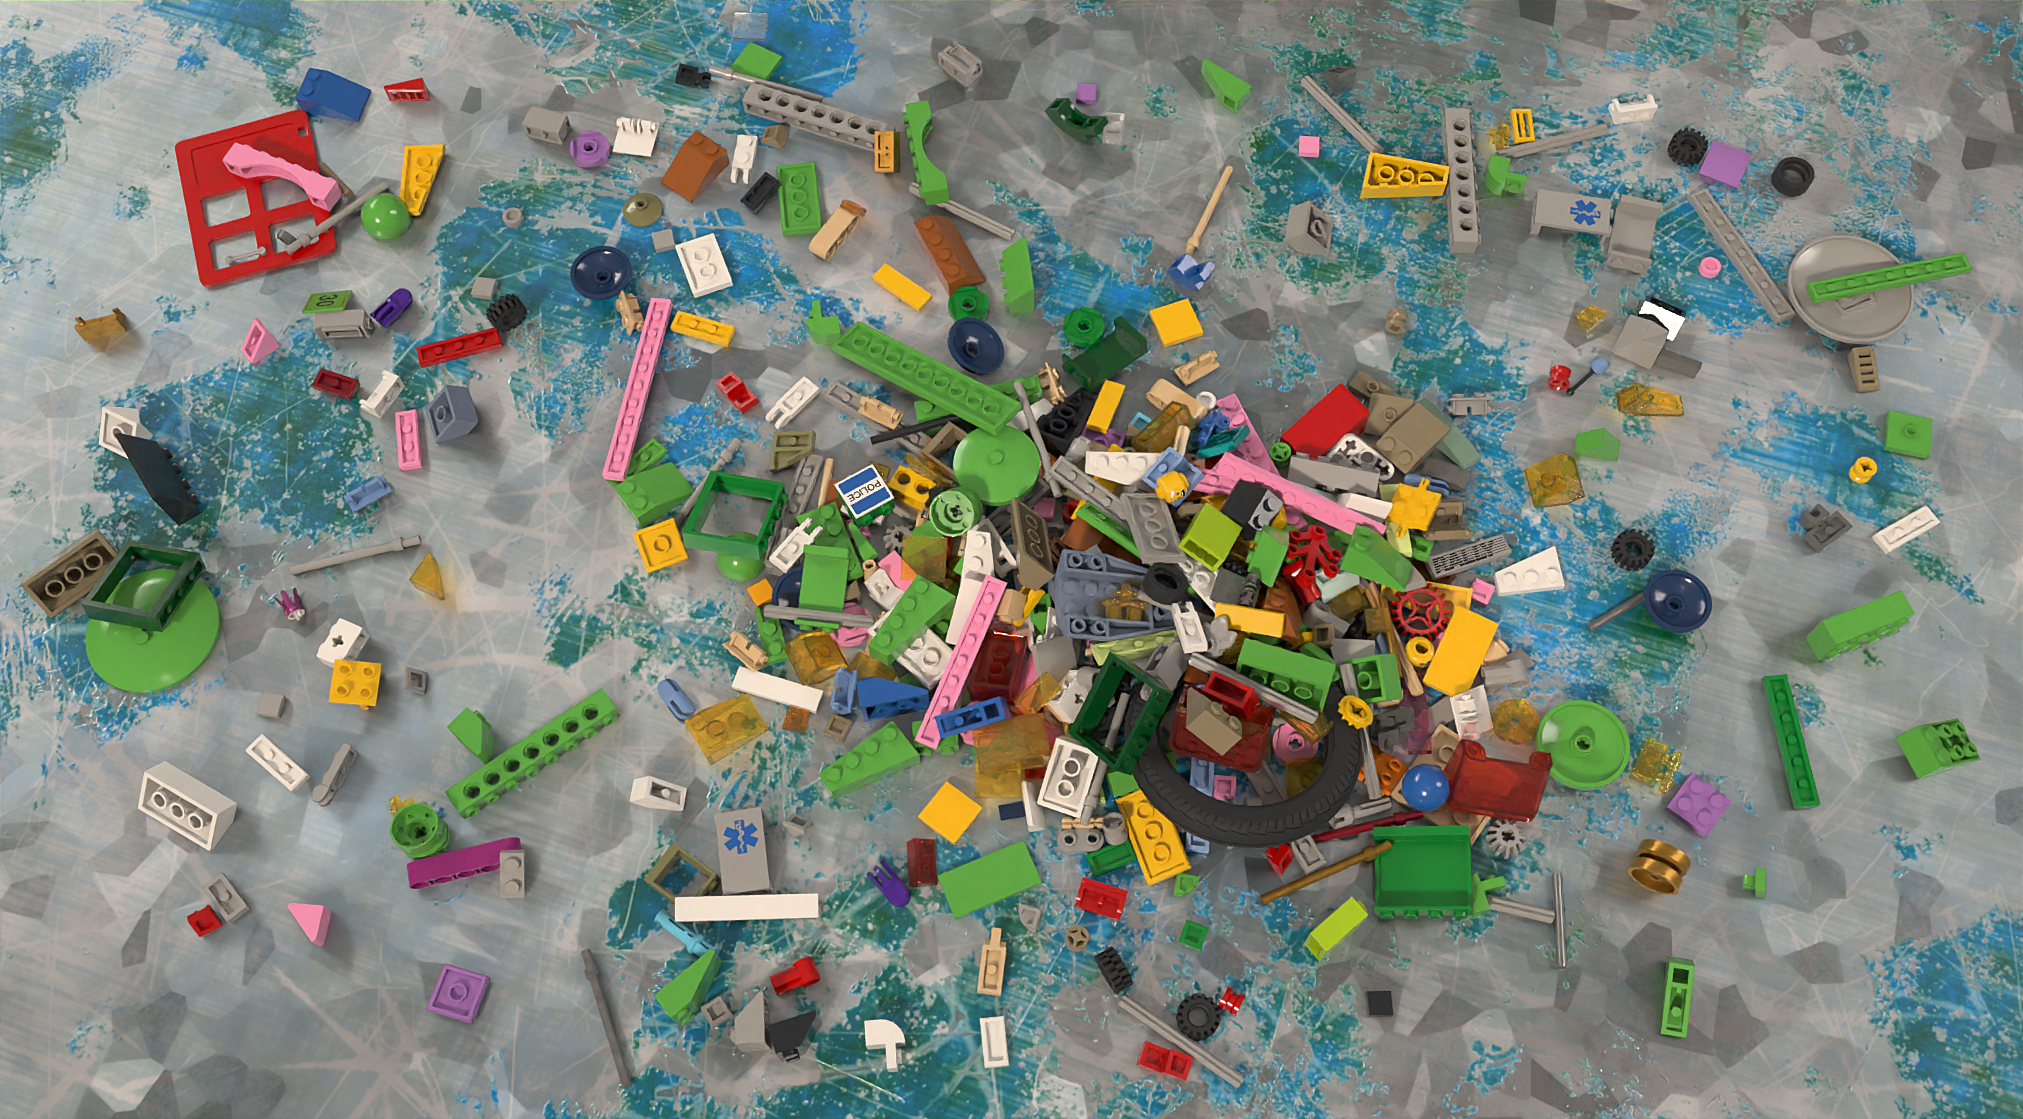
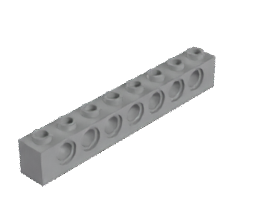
M751 82L742 99L746 113L875 152V131H896V126L890 123L876 121L873 118L863 117L854 112H847L835 106L824 105L818 101L802 98L799 95L775 90L763 84Z
M1445 108L1441 119L1444 166L1450 167L1446 184L1450 253H1474L1477 245L1481 243V233H1478L1477 229L1480 225V217L1476 215L1479 201L1475 199L1477 193V182H1474L1476 166H1473L1475 150L1471 146L1473 145L1474 134L1470 132L1473 119L1469 117V109Z

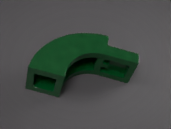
M1056 98L1045 110L1048 117L1062 131L1081 141L1088 142L1093 136L1101 134L1104 130L1103 128L1109 123L1105 116H1088L1083 114L1071 103L1069 98Z

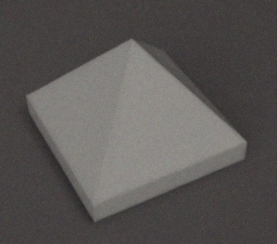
M405 667L403 689L424 694L427 672Z
M792 814L784 821L783 825L796 837L804 834L813 825V822Z

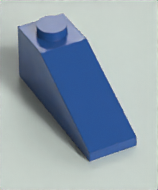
M996 697L934 716L941 739L1012 719L1005 697Z

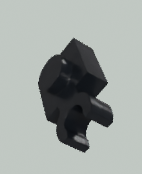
M680 63L675 83L695 88V84H699L700 87L708 89L709 82L703 80H711V73H699V68Z

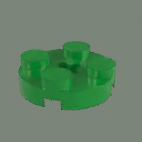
M964 286L955 290L951 298L949 297L948 312L954 322L966 317L985 321L989 311V301L984 292L978 291L973 286ZM966 303H970L973 306L970 309L964 308Z
M1082 307L1080 310L1071 311L1064 319V337L1076 346L1090 348L1099 342L1104 335L1105 324L1100 313L1092 308ZM1084 324H1087V328H1088V329H1087V330H1081V328H1080L1079 326H1083Z

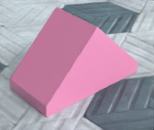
M255 318L241 351L252 364L258 362L280 346L262 322Z
M290 903L287 907L311 942L319 947L324 945L332 911L320 905Z

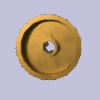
M1653 839L1642 840L1636 851L1637 857L1632 860L1628 868V874L1638 884L1651 891L1668 896L1678 894L1683 884L1682 877L1687 875L1691 866V860L1686 854L1670 844Z

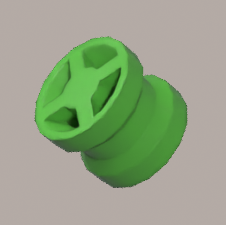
M1282 442L1275 443L1270 448V458L1277 469L1288 467L1291 458L1290 447Z

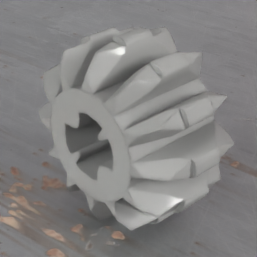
M902 522L901 527H898L894 523L893 530L887 529V536L883 537L885 550L890 551V553L895 550L903 558L904 551L914 530L913 526L906 527L905 523Z
M1507 818L1503 819L1502 823L1496 820L1493 826L1488 827L1487 832L1489 835H1486L1485 840L1491 842L1488 845V849H1495V856L1502 853L1504 859H1508L1510 855L1516 857L1519 854L1518 851H1523L1525 848L1522 843L1527 840V837L1520 835L1524 828L1517 829L1515 827L1517 821H1513L1510 825ZM1504 835L1509 838L1508 842L1503 840Z

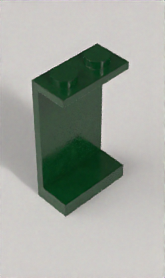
M1122 316L1114 319V332L1073 360L1065 353L1062 355V368L1067 375H1072L1076 383L1080 387H1084L1088 392L1148 352L1146 338Z

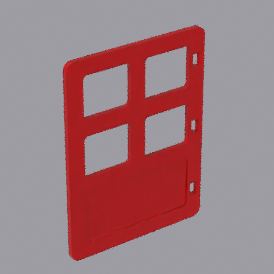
M297 109L182 140L175 145V154L199 280L204 287H213L333 253L337 249L332 226L328 229V232L318 235L319 240L306 247L302 246L290 255L286 251L275 253L270 233L272 225L314 215L317 227L331 217L330 211L313 205L310 198L266 211L261 185L281 179V177L256 176L244 178L231 173L222 161L236 142L241 145H249L259 152L264 151L272 157H280L287 163L298 164L305 170H313L321 175L308 115L304 110ZM305 129L306 136L300 137L299 131ZM246 189L250 208L249 216L206 227L202 206L203 200ZM254 231L258 249L264 247L267 250L266 255L262 256L259 254V257L255 260L215 270L210 244L214 241Z

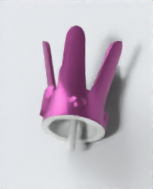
M293 588L295 603L292 602L285 590H281L282 603L277 598L274 599L283 608L288 619L300 620L299 617L305 611L303 606L300 605L296 588Z

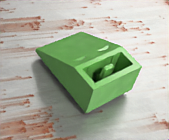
M1958 718L1919 725L1896 737L1918 779L1931 777L1981 760L1976 746L1970 741L1964 725Z

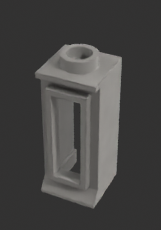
M365 309L315 313L313 330L320 340L324 338L358 337L363 335L369 338L370 329L373 328L372 318L368 316Z

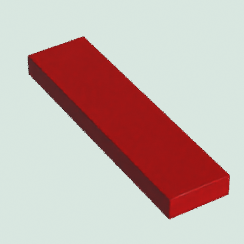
M491 328L420 346L416 349L419 365L421 368L503 348L500 331Z

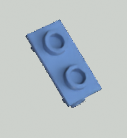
M382 475L380 477L376 476L375 479L351 492H346L347 494L343 497L352 511L356 512L391 493L392 490Z
M839 667L838 671L835 672L834 686L840 688V691L833 690L830 707L838 715L852 713L858 670L847 672V668Z

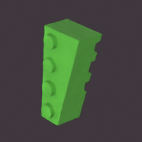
M917 574L869 643L870 656L890 666L910 648L913 642L918 638L920 639L932 625H936L948 611L954 609L956 596Z
M892 720L821 771L818 776L832 798L837 799L861 789L862 786L871 782L880 781L881 778L890 774L899 773L912 765L916 766L921 763L919 753Z

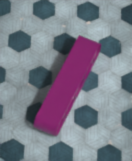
M505 838L409 862L407 864L409 887L411 889H421L499 870L500 851L522 850L520 838Z

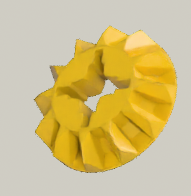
M1348 695L1343 697L1338 703V712L1343 714L1342 719L1347 720L1349 726L1354 725L1356 729L1361 727L1365 729L1372 723V711L1362 699Z

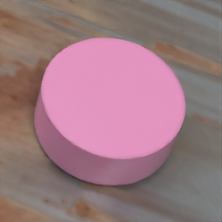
M1706 257L1701 261L1698 270L1702 276L1714 278L1721 270V263L1716 258Z

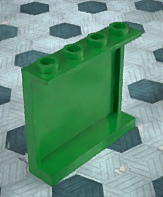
M1469 825L1373 827L1375 845L1387 840L1392 845V849L1376 855L1374 912L1377 916H1380L1382 919H1394V916H1404L1406 919H1418L1419 916L1441 919L1445 915H1453L1455 919H1466L1467 915H1473L1471 832Z

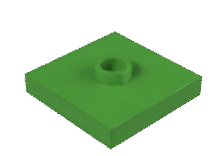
M1889 410L1886 413L1883 450L1928 459L1931 449L1933 419Z

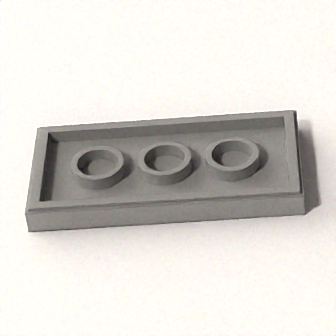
M1122 493L1120 501L1142 564L1185 563L1186 555L1183 550L1177 547L1180 539L1165 499L1160 500L1156 493Z

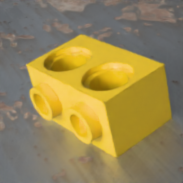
M900 465L887 487L890 491H893L892 495L894 498L922 511L925 507H930V497L928 492L925 494L918 492L938 488V485L933 478L929 476L923 477L917 474L914 469L910 467L905 468ZM902 481H908V482H909V483L906 484V485L900 484Z

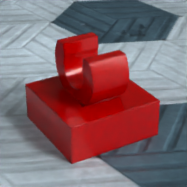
M1283 844L1278 849L1272 846L1268 847L1265 851L1274 872L1283 875L1294 858L1291 847Z
M209 904L199 911L196 910L187 916L189 925L199 937L222 927L221 919Z

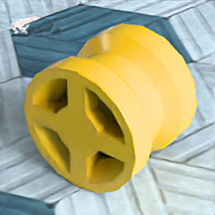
M1861 457L1849 469V476L1856 483H1866L1876 473L1877 464L1871 458Z

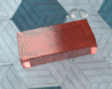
M911 839L906 844L909 887L938 885L935 839Z

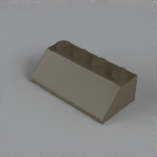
M1013 497L1011 499V528L1017 560L1016 565L1019 573L1018 578L1022 585L1037 591L1055 576L1045 519L1016 497Z
M96 527L20 579V585L45 613L52 618L91 591L118 552Z

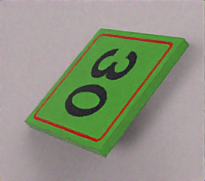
M352 290L311 294L302 310V314L344 310L353 292Z

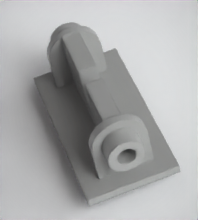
M1453 394L1452 398L1445 400V402H1450V405L1447 406V414L1452 416L1467 415V407H1470L1471 415H1486L1491 412V405H1487V401L1492 400V397H1486V394H1473V398H1465V394Z

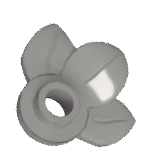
M1226 615L1215 618L1211 625L1206 622L1202 625L1208 643L1207 651L1202 653L1209 659H1217L1223 654L1224 649L1230 648L1234 643L1237 633L1228 631V618Z

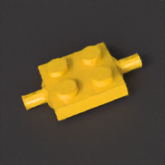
M1422 478L1418 487L1399 483L1390 503H1393L1392 508L1385 519L1399 525L1395 533L1397 537H1400L1401 534V538H1403L1408 528L1427 531L1442 494L1427 490L1430 484L1428 479L1425 481V478Z

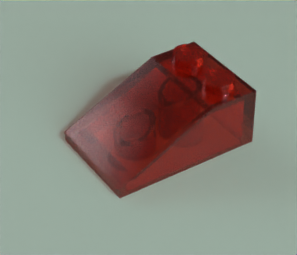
M994 631L986 632L968 683L970 700L983 702L996 697H1005L1008 706H1015L1021 683L1028 636Z

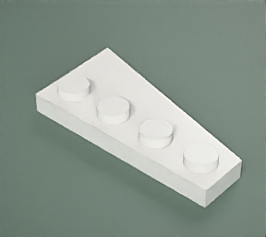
M1086 451L1085 473L1123 485L1137 487L1143 491L1156 493L1141 477L1163 453Z

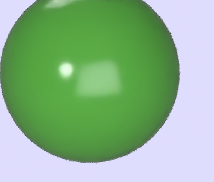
M390 193L373 195L364 203L361 210V222L364 229L370 236L378 240H392L401 236L408 229L411 216L406 203L398 196Z
M736 532L727 536L754 542L757 538L756 535L748 532ZM763 552L760 560L717 553V566L720 572L730 580L748 581L756 578L765 569L764 560L766 552Z

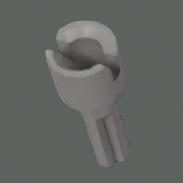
M1383 797L1352 806L1345 803L1329 821V824L1334 830L1353 824L1354 819L1391 810L1392 802L1389 797Z

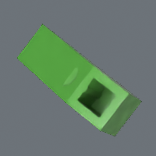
M1205 58L1202 59L1201 73L1221 105L1237 114L1250 99L1252 86L1246 81L1237 78L1231 72L1220 68L1214 62Z

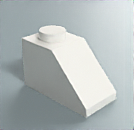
M652 776L634 779L630 802L647 808L683 811L687 788Z

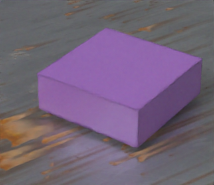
M1077 83L1076 103L1095 105L1097 85Z

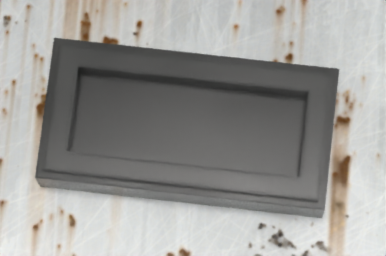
M1662 348L1653 365L1694 379L1701 369L1702 362Z

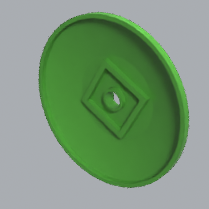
M156 569L131 576L117 585L105 603L151 611L178 570ZM198 579L163 632L144 631L141 628L90 619L85 640L90 664L103 680L123 691L151 693L173 687L193 675L212 653L217 643L221 624L218 603L209 588Z

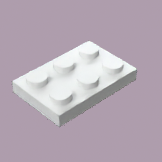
M714 233L675 245L694 298L733 286Z

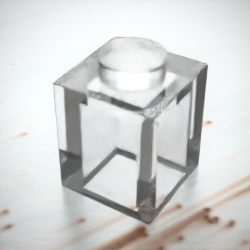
M1105 112L1104 116L1109 123L1103 128L1102 144L1122 145L1124 114Z

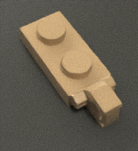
M992 928L991 940H985L983 944L977 994L1001 997L1007 950L1006 942H1001V928Z

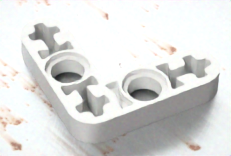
M1345 434L1326 456L1332 458L1335 455H1339L1343 460L1351 461L1353 459L1360 465L1361 463L1371 464L1380 473L1379 467L1375 465L1379 458V465L1382 467L1388 465V472H1382L1379 479L1387 480L1394 474L1392 463L1354 434ZM1347 440L1350 442L1354 440L1355 447H1348L1346 450L1348 456L1346 457L1343 452L1339 451V448L1344 451L1347 447L1345 442ZM1364 452H1371L1373 454L1371 461L1364 462L1361 460V455Z

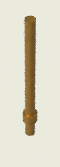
M1389 840L1373 847L1369 845L1362 848V851L1263 894L1261 899L1265 905L1362 861H1371L1376 858V855L1392 849V845Z

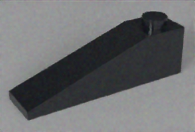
M1081 387L1068 396L1064 403L1054 406L1050 413L1047 415L1043 414L1038 418L1036 423L1048 453L1057 459L1061 455L1065 456L1074 438L1081 436L1086 421H1088L1098 399V393L1088 392L1085 388Z

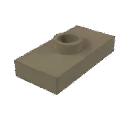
M1361 370L1348 386V389L1368 401L1370 400L1371 392L1394 396L1396 392Z

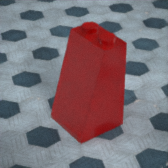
M1340 383L1283 433L1280 442L1290 447L1291 455H1296V452H1303L1309 454V458L1326 457L1345 434L1350 433L1359 436L1364 432L1370 411Z

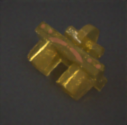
M1123 584L1120 590L1115 589L1114 596L1120 597V600L1102 599L1101 605L1106 606V618L1121 619L1123 607L1127 608L1126 620L1141 621L1142 610L1148 609V602L1130 601L1131 598L1137 597V592L1132 591L1129 584Z

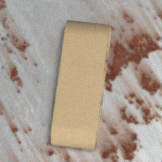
M839 207L812 239L809 251L826 261L830 260L856 228L859 216L843 207Z
M1158 379L1146 394L1147 399L1153 405L1191 429H1195L1202 417L1208 413L1207 408L1202 403L1165 379Z

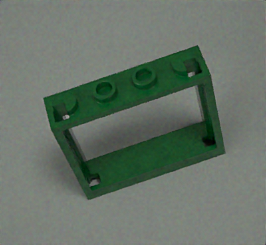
M127 540L111 564L108 565L101 578L96 582L93 589L84 598L81 605L89 619L163 632L206 566L200 553ZM136 559L181 566L151 611L105 603Z
M1109 652L1068 733L1113 770L1132 775L1174 692L1128 658ZM1128 670L1153 690L1119 756H1117L1097 740L1093 734L1125 671Z

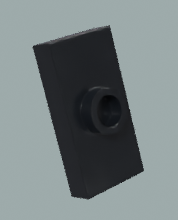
M765 171L740 202L757 214L782 184Z

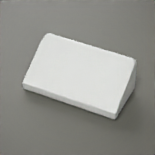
M1023 781L1021 783V791L1028 831L1045 830L1046 824L1043 807L1037 804L1040 794L1039 787L1036 784Z

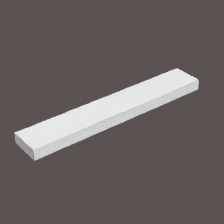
M818 893L675 897V922L818 918Z

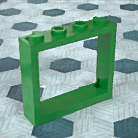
M710 470L682 531L685 547L760 560L763 552H767L769 538L775 532V523L777 520H780L782 507L788 501L785 484L783 482ZM719 491L772 500L755 542L701 532Z

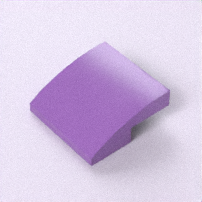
M1713 140L1698 175L1736 190L1752 154Z

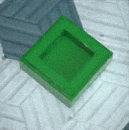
M1186 920L1178 943L1201 951L1208 928Z

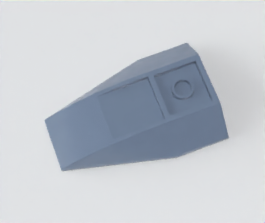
M1062 550L1054 578L1056 624L1066 638L1114 641L1174 630L1176 626L1172 611L1136 599L1139 590L1145 592L1142 582L1148 569L1108 554ZM1156 579L1157 582L1160 583L1162 586L1169 589H1174V587L1168 582L1162 579ZM1185 591L1181 601L1178 602L1179 605L1185 606V602H1189V592ZM1122 603H1128V605L1119 606Z

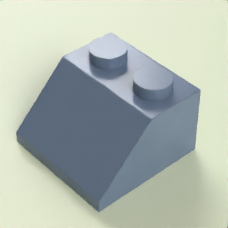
M445 385L426 407L435 443H442L466 435L478 423V416L475 412L468 387Z

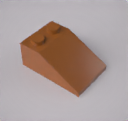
M696 130L681 146L661 183L692 203L730 164L727 150Z

